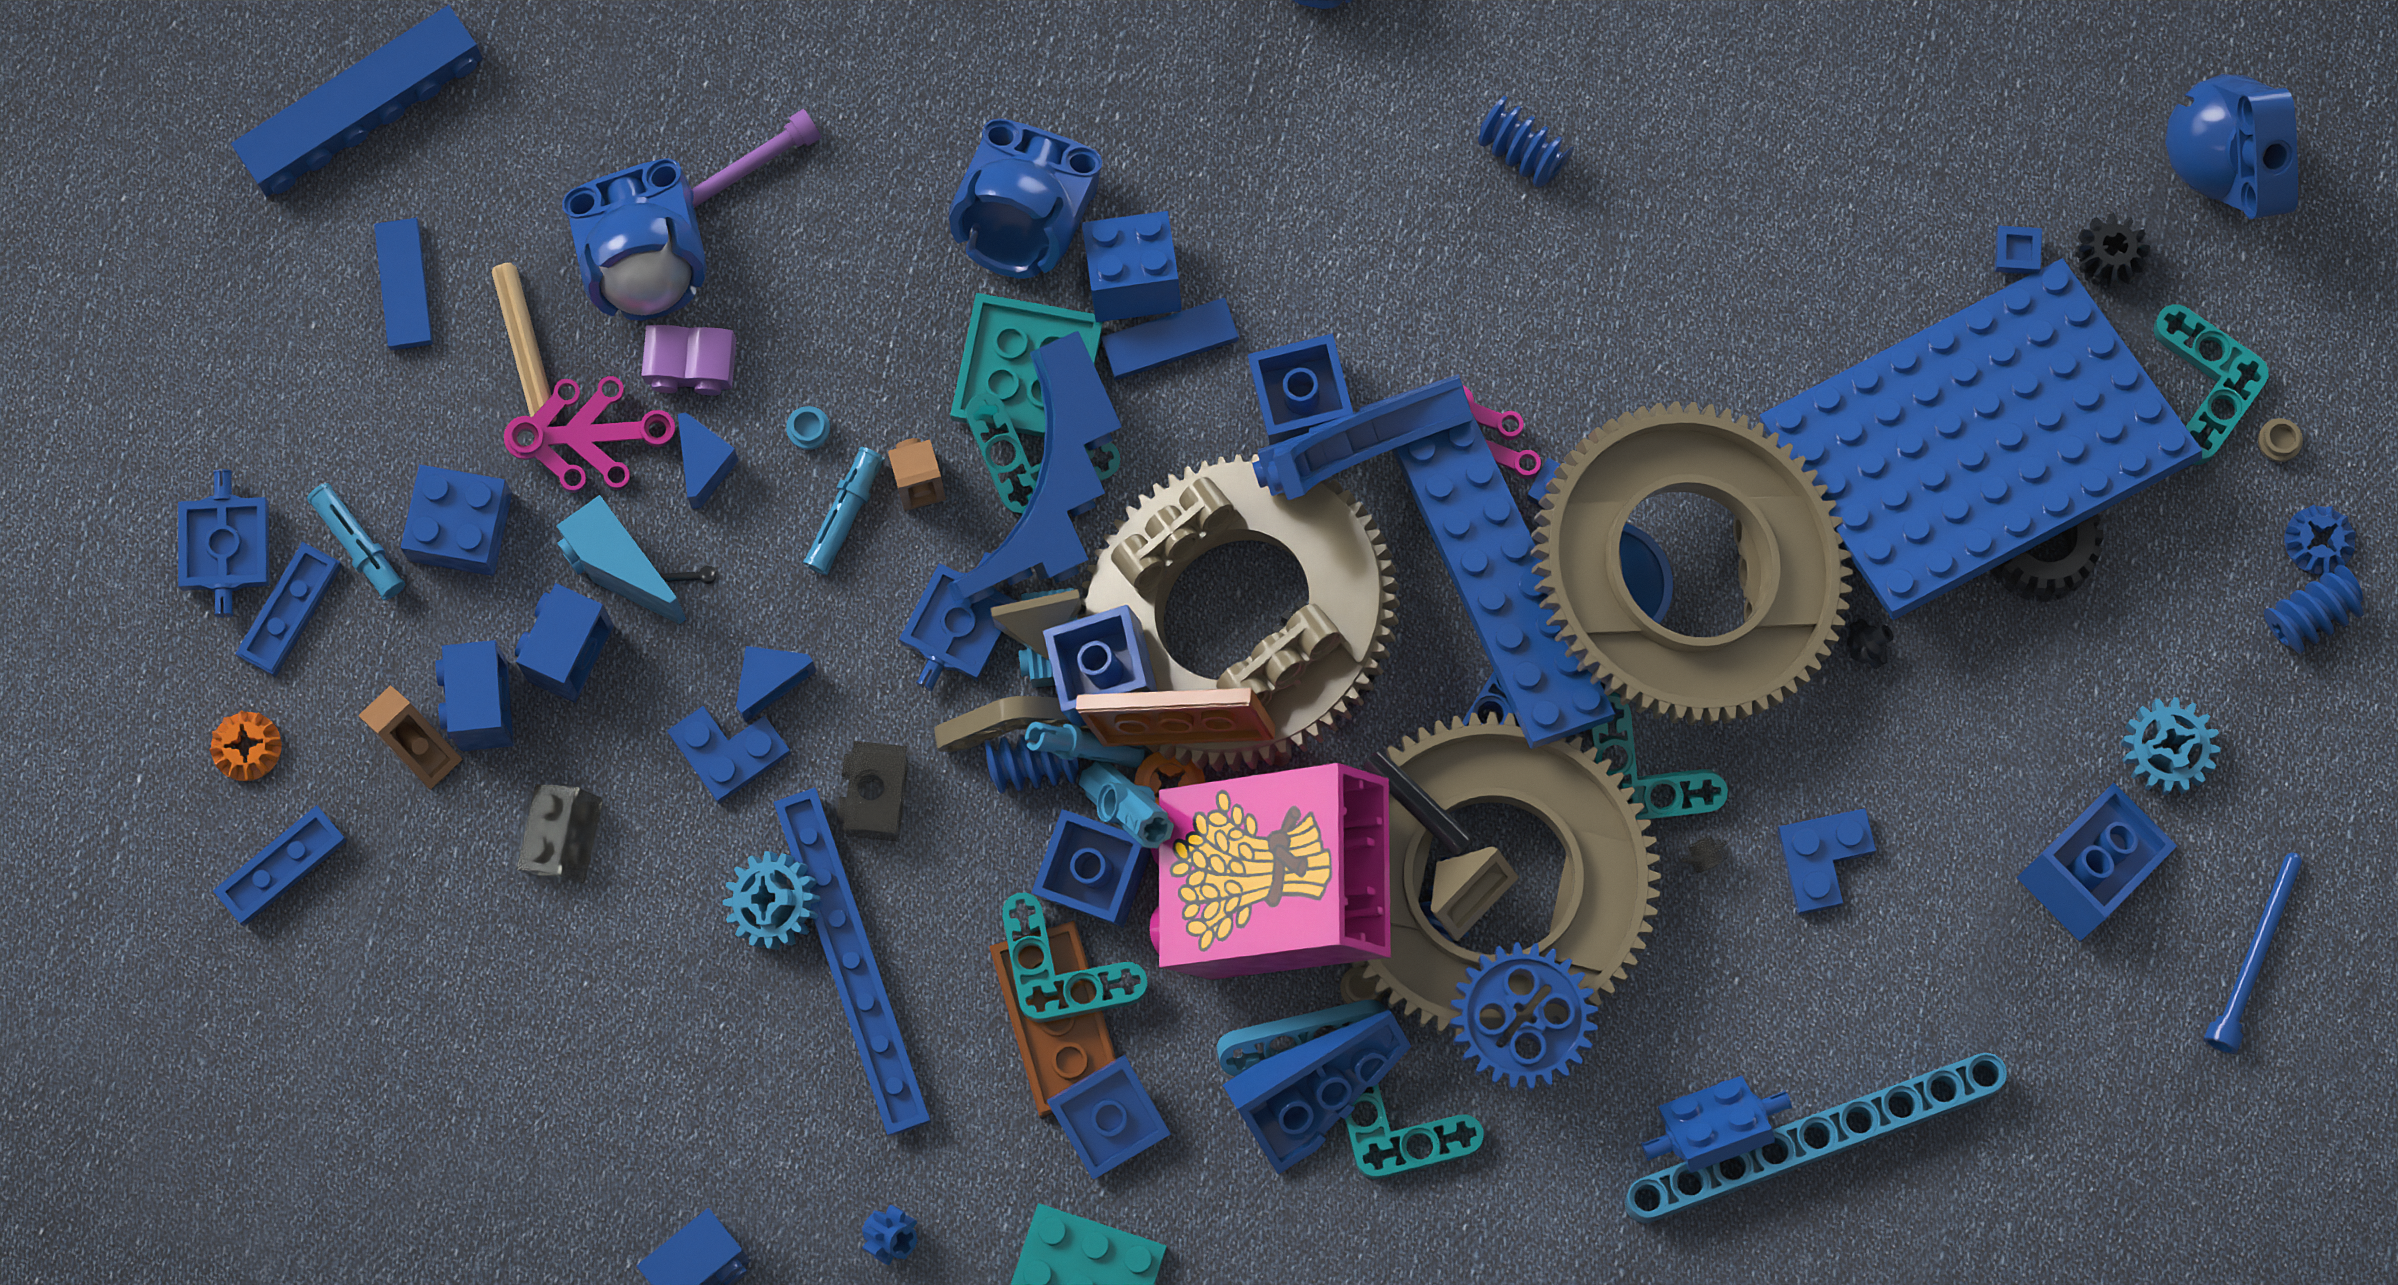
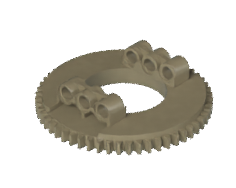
M1679 401L1667 408V412L1662 403H1657L1650 409V413L1645 406H1642L1633 413V416L1628 411L1624 412L1617 419L1618 423L1611 418L1602 426V429L1599 427L1595 428L1588 435L1589 439L1584 437L1575 446L1577 451L1572 449L1565 456L1564 461L1566 464L1561 463L1553 472L1557 478L1553 477L1545 487L1551 494L1546 493L1539 501V504L1546 510H1541L1534 518V521L1543 527H1538L1532 533L1531 538L1542 544L1535 546L1531 550V556L1542 560V562L1537 563L1532 568V574L1544 577V580L1540 581L1534 588L1536 592L1548 594V597L1539 604L1540 609H1550L1554 612V615L1546 621L1547 625H1560L1562 629L1554 639L1556 642H1566L1569 648L1565 655L1567 658L1574 655L1578 658L1580 662L1577 670L1579 672L1588 669L1592 673L1590 679L1592 684L1601 681L1606 685L1604 693L1607 696L1615 691L1621 695L1620 704L1625 705L1631 700L1636 703V712L1642 713L1647 708L1653 710V718L1659 719L1665 713H1669L1671 723H1677L1683 716H1686L1688 725H1694L1700 721L1702 716L1706 726H1711L1718 721L1719 717L1724 724H1728L1736 718V715L1740 720H1745L1752 715V710L1759 715L1768 709V704L1772 708L1777 706L1784 700L1783 696L1789 698L1798 691L1796 686L1801 688L1811 680L1809 675L1812 676L1820 670L1822 666L1819 661H1824L1831 654L1827 647H1831L1839 640L1834 631H1838L1846 622L1838 615H1842L1850 606L1841 598L1851 593L1852 587L1841 581L1850 577L1853 574V570L1840 564L1848 560L1851 554L1849 551L1838 548L1843 540L1840 534L1834 531V528L1842 523V517H1833L1828 514L1837 504L1835 500L1822 501L1821 496L1828 489L1827 485L1813 486L1812 481L1818 472L1811 470L1803 473L1801 468L1806 461L1804 456L1794 460L1789 458L1793 448L1791 443L1779 449L1776 447L1779 437L1778 433L1774 432L1765 439L1762 437L1764 424L1759 422L1750 430L1748 429V416L1744 414L1734 423L1732 422L1731 409L1726 408L1717 418L1714 405L1709 404L1700 414L1696 402H1691L1683 412ZM1688 492L1710 498L1726 507L1735 515L1733 535L1739 555H1741L1738 568L1739 581L1744 592V598H1746L1744 604V623L1741 627L1715 637L1685 636L1664 628L1640 609L1624 582L1619 550L1620 538L1625 522L1639 503L1663 493Z
M1241 454L1236 455L1234 462L1230 463L1223 456L1218 458L1217 465L1210 466L1205 460L1201 462V468L1197 474L1189 466L1185 467L1184 479L1179 481L1173 474H1170L1168 476L1169 487L1166 489L1155 483L1153 485L1155 496L1152 499L1144 494L1139 495L1142 507L1137 510L1127 506L1125 510L1130 519L1127 522L1118 519L1113 522L1119 531L1118 534H1105L1103 536L1110 546L1105 549L1095 550L1094 554L1099 558L1097 564L1088 565L1087 568L1092 575L1091 581L1082 583V587L1088 593L1087 597L1080 599L1081 607L1086 613L1077 616V620L1126 604L1140 619L1158 692L1252 688L1275 723V736L1271 740L1145 745L1153 753L1160 749L1159 752L1169 761L1176 754V759L1184 766L1192 759L1195 766L1202 770L1209 761L1216 771H1221L1227 760L1228 765L1233 771H1239L1242 759L1245 760L1251 769H1256L1259 756H1262L1270 766L1274 765L1275 752L1280 751L1287 760L1291 759V746L1294 744L1303 752L1308 751L1307 737L1309 736L1319 743L1324 741L1321 730L1323 726L1336 732L1338 726L1334 717L1339 715L1349 720L1352 715L1347 704L1350 702L1360 706L1363 705L1364 701L1358 694L1359 689L1373 691L1375 687L1367 677L1369 674L1382 675L1383 670L1376 662V659H1389L1391 655L1382 643L1394 642L1396 638L1392 631L1386 627L1396 625L1399 621L1394 612L1389 611L1400 607L1399 600L1394 594H1391L1399 589V585L1394 577H1390L1397 571L1391 560H1387L1392 556L1391 551L1386 544H1382L1386 539L1379 529H1375L1378 525L1370 514L1366 515L1367 510L1360 501L1355 503L1356 499L1348 489L1343 492L1342 486L1335 479L1329 483L1327 478L1310 488L1305 495L1288 501L1285 492L1271 496L1268 486L1260 488L1252 463L1259 461L1258 454H1254L1250 462H1246ZM1241 540L1262 541L1289 552L1300 562L1305 572L1309 588V604L1292 615L1282 630L1264 638L1247 659L1229 667L1218 680L1191 673L1174 660L1165 638L1164 611L1174 583L1191 562L1214 547Z
M1495 712L1489 713L1486 724H1481L1477 714L1471 713L1468 726L1463 725L1458 715L1453 716L1451 730H1447L1443 723L1438 720L1435 721L1433 736L1423 727H1420L1417 732L1418 743H1415L1407 735L1402 737L1403 752L1393 746H1389L1386 751L1387 756L1448 814L1459 808L1476 803L1494 802L1509 804L1537 816L1556 834L1566 851V858L1559 882L1549 935L1538 943L1539 956L1545 958L1548 952L1554 948L1556 949L1554 962L1558 965L1570 958L1572 963L1568 973L1571 976L1580 972L1585 974L1583 980L1578 985L1579 989L1593 988L1594 990L1593 995L1584 1002L1599 1008L1602 1002L1598 992L1611 997L1616 990L1610 980L1623 984L1628 976L1622 967L1635 968L1638 961L1631 952L1643 953L1646 944L1638 936H1650L1653 927L1643 920L1655 919L1658 912L1657 909L1647 903L1658 901L1660 897V891L1649 887V885L1658 883L1661 879V873L1648 869L1657 865L1660 858L1659 855L1646 852L1655 846L1657 842L1656 837L1642 836V833L1650 828L1651 822L1650 820H1636L1644 806L1642 803L1628 804L1629 799L1635 792L1633 787L1619 790L1618 786L1624 777L1623 773L1620 772L1608 776L1606 773L1612 761L1606 759L1598 764L1593 762L1598 749L1593 747L1585 753L1580 752L1583 738L1579 736L1570 744H1567L1565 738L1530 749L1521 727L1515 724L1513 713H1508L1503 725L1498 723ZM1389 793L1391 957L1351 962L1353 968L1362 965L1366 966L1367 969L1361 979L1364 983L1376 979L1378 984L1374 994L1379 996L1385 992L1390 993L1391 997L1388 1006L1391 1009L1402 1003L1405 1005L1404 1018L1408 1019L1416 1012L1420 1015V1027L1424 1028L1431 1020L1437 1022L1436 1034L1441 1035L1449 1026L1451 1019L1461 1016L1460 1012L1450 1008L1452 1000L1465 998L1455 990L1458 982L1471 985V982L1465 975V970L1467 967H1471L1481 972L1482 969L1478 959L1482 954L1466 950L1447 940L1430 924L1422 912L1418 899L1433 835ZM1531 947L1522 950L1523 954H1529ZM1483 954L1492 962L1496 961L1495 955ZM1514 975L1508 979L1509 988L1513 993L1527 995L1532 991L1531 981L1527 977ZM1543 986L1523 1012L1514 1009L1517 1016L1513 1025L1506 1031L1509 1041L1524 1022L1527 1021L1533 1025L1530 1018L1534 1009L1550 993L1551 989L1549 986ZM1549 1004L1544 1008V1016L1548 1022L1553 1024V1021H1557L1559 1024H1563L1567 1021L1568 1015L1563 1006ZM1487 1009L1479 1014L1481 1024L1489 1030L1500 1029L1504 1024L1502 1015L1496 1010ZM1453 1028L1454 1038L1461 1034L1463 1030Z

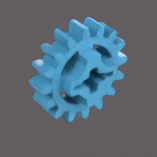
M2174 697L2168 707H2164L2160 698L2155 699L2152 703V712L2142 706L2136 712L2139 721L2130 719L2126 724L2125 728L2133 735L2124 736L2121 740V746L2131 749L2122 760L2126 764L2135 763L2136 769L2131 774L2133 779L2139 778L2142 775L2148 778L2145 784V789L2148 791L2158 783L2161 784L2162 794L2167 796L2173 785H2176L2182 795L2189 790V780L2199 787L2205 781L2202 772L2211 774L2215 769L2216 764L2208 758L2216 757L2220 753L2221 747L2210 744V741L2215 739L2219 732L2218 729L2207 730L2204 725L2210 718L2208 713L2199 718L2194 715L2195 703L2192 702L2184 710L2180 708L2179 698ZM2176 721H2179V722L2185 724V725L2188 726L2190 729L2188 730V729H2186L2185 727H2183V726L2177 724ZM2150 724H2153V740L2142 744L2145 729ZM2166 739L2170 745H2181L2175 754L2171 748H2160ZM2199 748L2197 762L2189 769L2187 755ZM2151 763L2165 769V772L2156 769Z
M765 851L763 861L759 857L749 856L748 864L750 868L745 869L736 866L734 871L739 880L737 883L726 882L725 885L729 890L733 891V898L723 900V905L733 907L734 911L726 918L727 923L740 924L735 935L743 939L750 937L749 945L762 948L765 944L766 948L779 950L781 941L791 946L796 944L794 933L798 932L807 935L810 931L804 922L807 918L817 919L818 917L816 912L810 910L811 903L821 901V896L810 893V888L815 886L817 879L810 876L803 877L808 866L800 862L794 863V857L782 853L778 858L777 853ZM787 877L791 880L795 890H792L787 885ZM776 896L775 902L768 904V899H773ZM749 911L756 916V924L752 920Z

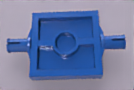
M220 469L213 471V496L200 501L178 502V587L182 591L209 590L215 592L214 616L224 618L225 615L229 618L233 616V591L244 587L269 586V501L266 497L241 498L232 495V471L222 469V473Z
M984 552V556L981 559L980 563H982L990 555V553ZM941 563L938 564L899 638L900 644L920 653L928 661L919 679L916 681L918 686L922 688L925 686L928 691H933V687L943 669L957 671L979 681L1004 633L995 627L991 608L1018 602L998 592L993 585L991 587L994 594L980 601L970 604L967 597L954 601L947 585L966 573L957 572Z
M1741 1075L1659 1105L1658 1109L1661 1120L1666 1127V1135L1642 1142V1149L1647 1161L1673 1151L1675 1155L1683 1159L1689 1172L1692 1173L1775 1142L1772 1127L1768 1122V1116L1792 1109V1104L1786 1090L1760 1099L1751 1092Z

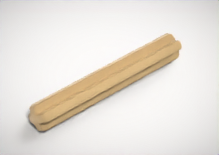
M508 262L495 266L492 269V276L530 417H533L551 397L517 267ZM557 416L554 418V420H553L550 424H552V423H554V422L556 421Z

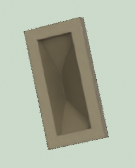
M1078 589L993 607L991 612L997 629L1048 659L1049 655L1043 630L1072 622L1081 610V602Z
M1493 846L1437 862L1431 911L1452 939L1458 941L1519 877L1500 851Z

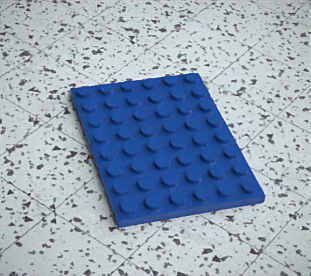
M2063 258L2042 268L2040 272H2035L1759 415L1760 423L1764 424L1763 429L1768 436L1774 432L1779 434L1776 447L1780 449L1791 443L1793 448L1789 458L1794 460L1804 456L1806 461L1801 468L1803 473L1811 470L1818 472L1812 481L1813 486L1827 485L1828 489L1821 496L1822 501L1835 500L1837 504L1828 514L1833 517H1842V523L1836 526L1834 531L1840 534L1843 540L1842 546L1846 551L1850 552V558L1892 620L1907 614L2202 459L2201 447Z

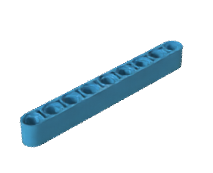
M1977 1054L1773 1129L1775 1138L1773 1143L1778 1144L1784 1150V1162L1774 1165L1765 1161L1762 1156V1147L1732 1157L1731 1159L1738 1161L1743 1169L1742 1177L1737 1180L1726 1179L1721 1174L1719 1169L1720 1162L1692 1173L1689 1172L1685 1162L1642 1177L1632 1184L1626 1194V1211L1636 1222L1651 1223L1986 1100L1995 1095L2005 1083L2007 1077L2006 1066L1995 1054ZM1976 1066L1989 1068L1994 1074V1085L1984 1087L1976 1083L1973 1078V1068ZM1937 1081L1948 1084L1952 1089V1100L1949 1102L1936 1100L1931 1094V1084ZM1892 1097H1902L1907 1100L1911 1108L1910 1116L1899 1118L1893 1115L1889 1110V1099ZM1852 1112L1863 1114L1869 1123L1868 1131L1859 1134L1850 1130L1846 1122L1847 1115ZM1813 1127L1822 1130L1827 1138L1826 1146L1821 1149L1811 1148L1805 1142L1804 1131ZM1682 1174L1694 1175L1700 1182V1192L1693 1196L1683 1194L1677 1187V1178ZM1643 1189L1651 1190L1658 1197V1208L1648 1212L1641 1210L1635 1203V1193Z

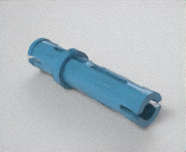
M866 447L859 448L845 480L839 481L836 487L839 492L811 549L802 562L809 569L828 576L833 561L862 504L868 503L871 497L869 490L885 461L882 455Z
M329 483L316 487L308 495L307 501L315 508L331 532L353 558L352 566L355 570L366 575L383 600L391 599L400 593L405 587V582L398 576L384 557L386 551L379 543H373L356 518L333 491Z
M1033 722L1028 726L1025 734L1026 741L1038 742L1027 743L1026 745L1030 750L1051 752L1059 758L1066 760L1080 757L1135 768L1141 764L1144 757V749L1131 748H1140L1143 745L1104 747L1094 733L1082 731L1076 725L1064 724L1063 727H1056Z

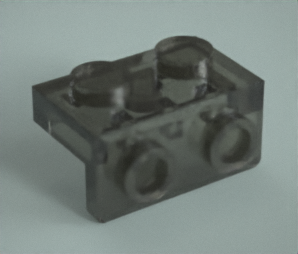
M535 784L516 870L531 875L559 876L576 883H584L588 866L591 862L597 825L600 820L602 798L576 786Z

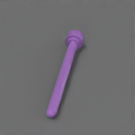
M802 109L789 117L790 122L784 126L785 131L692 189L694 193V208L793 145L798 148L805 144L808 147L822 137L807 112Z

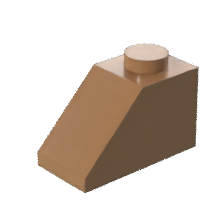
M920 438L907 439L896 444V449L888 451L904 511L946 500L940 471L930 440L921 442Z
M391 685L358 715L430 790L462 760L418 710Z

